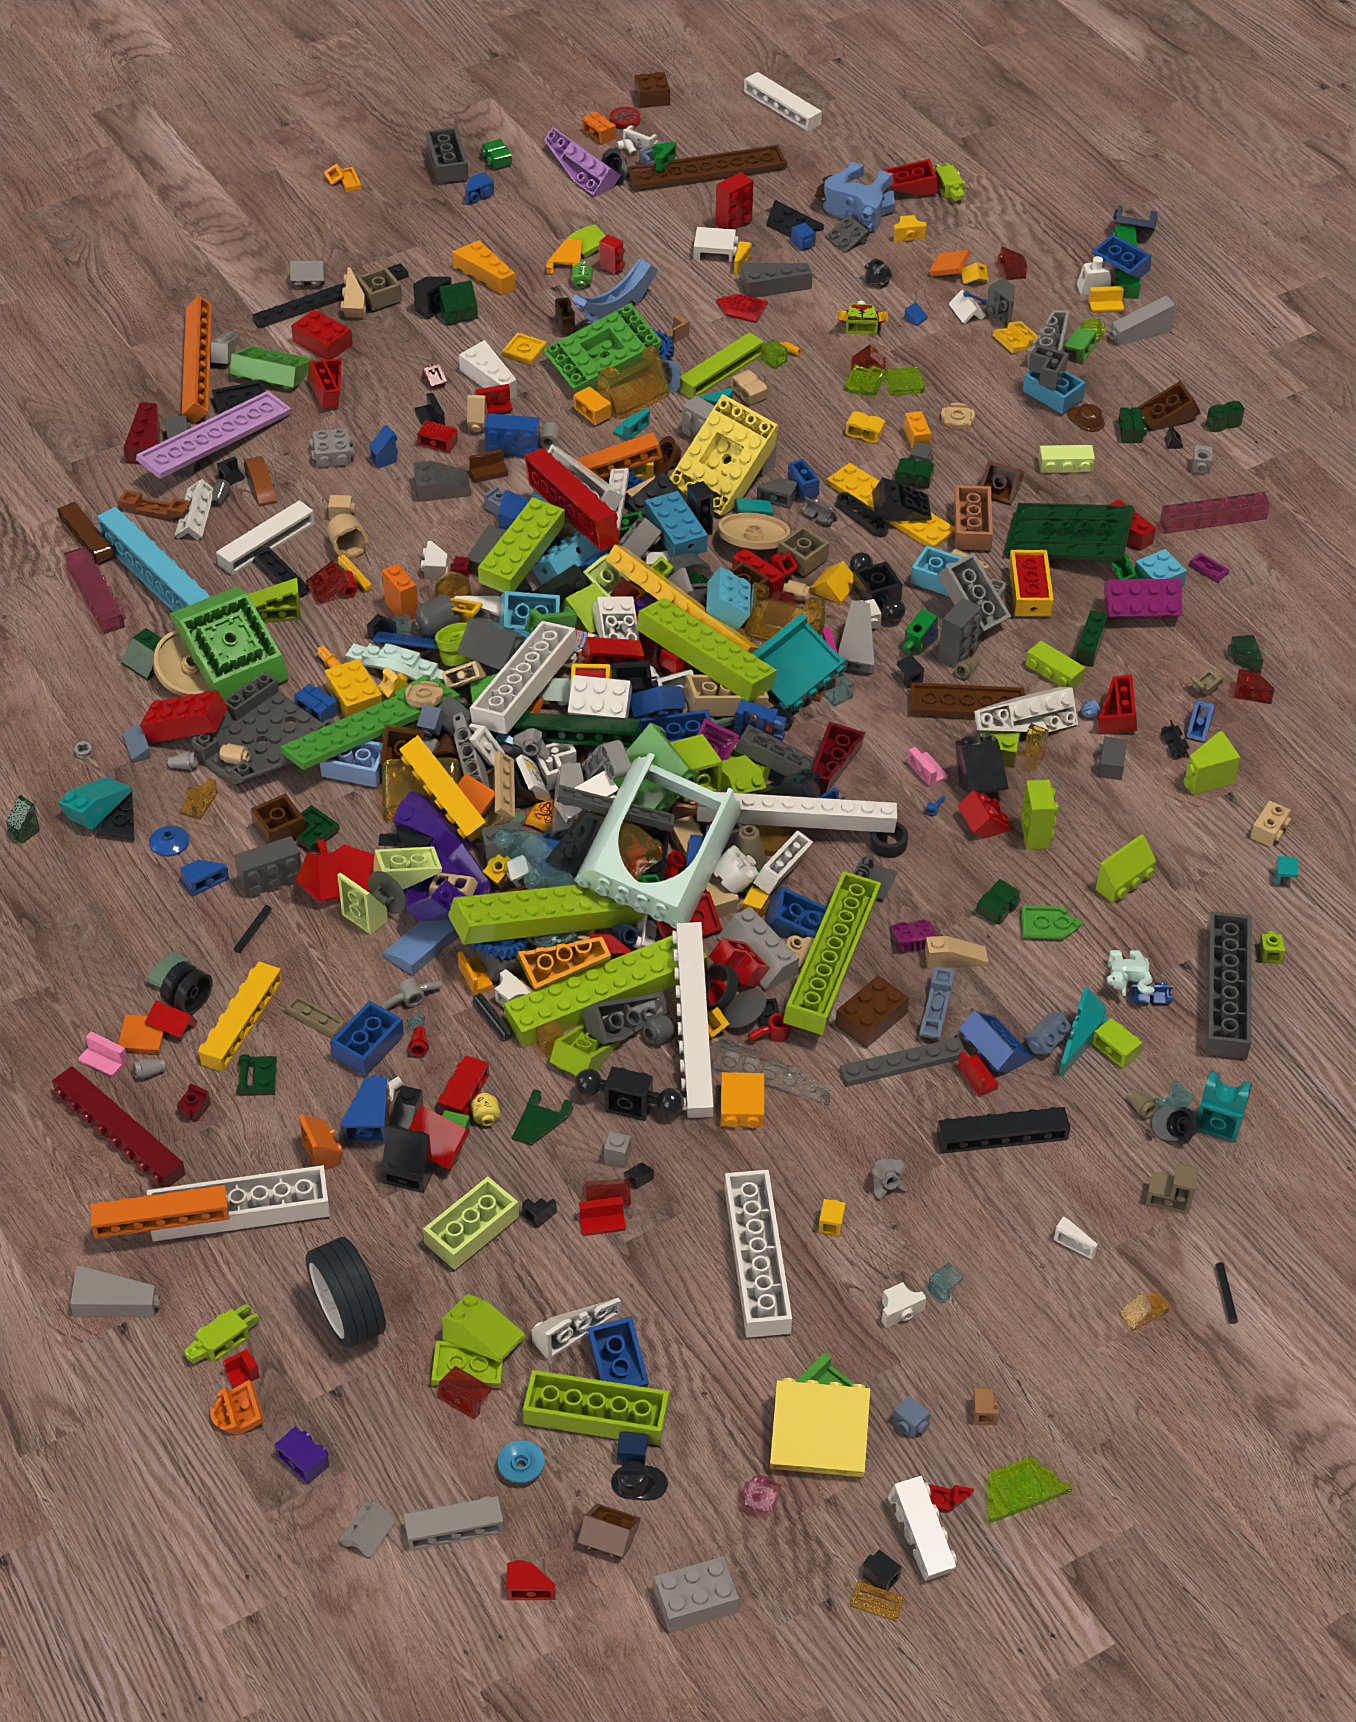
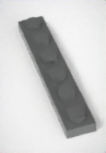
M560 784L557 790L556 802L566 806L579 807L585 811L598 812L604 816L607 815L614 801L613 798ZM632 804L624 820L636 822L643 826L655 827L662 831L672 832L674 827V814Z
M958 1037L840 1065V1073L846 1087L956 1061L959 1060L960 1052L965 1051Z

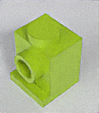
M1274 931L1261 934L1259 942L1261 962L1282 964L1285 954L1282 934H1276Z

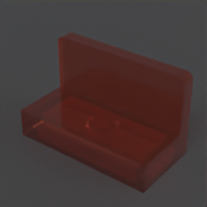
M629 1179L585 1181L587 1201L623 1197L624 1205H631Z
M455 1366L439 1381L437 1398L475 1420L480 1415L481 1402L491 1393L492 1387Z

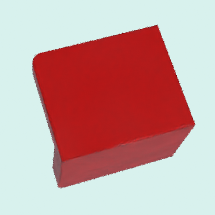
M248 1349L223 1361L224 1372L233 1388L248 1380L254 1381L260 1378L258 1365Z

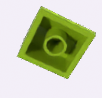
M746 755L722 761L721 792L726 793L728 788H731L735 793L754 794L767 788L761 769Z

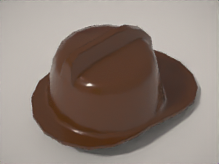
M1085 403L1082 406L1070 409L1068 412V417L1084 430L1097 432L1103 429L1105 425L1102 411L1096 405Z
M666 436L659 442L663 458L654 461V473L656 475L662 472L666 473L669 468H674L681 459V449L676 445L674 438L671 436Z

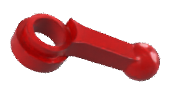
M673 850L667 856V880L678 875V871L687 864L685 856L680 851Z

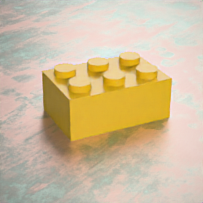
M360 659L324 670L326 687L337 700L338 707L345 718L383 702L381 692Z

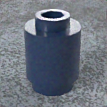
M618 923L611 930V935L624 945H631L638 938V932L632 925Z

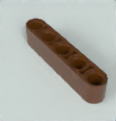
M76 502L57 509L61 521L96 564L114 557L110 544Z

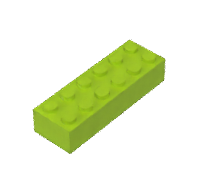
M532 497L479 565V583L503 593L505 591L514 592L564 527L565 510Z
M532 1370L523 1407V1422L525 1425L619 1439L620 1432L647 1434V1444L661 1446L669 1408V1391Z

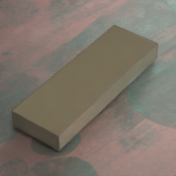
M296 995L284 1008L285 1013L332 1039L347 1024L343 1019L299 995Z

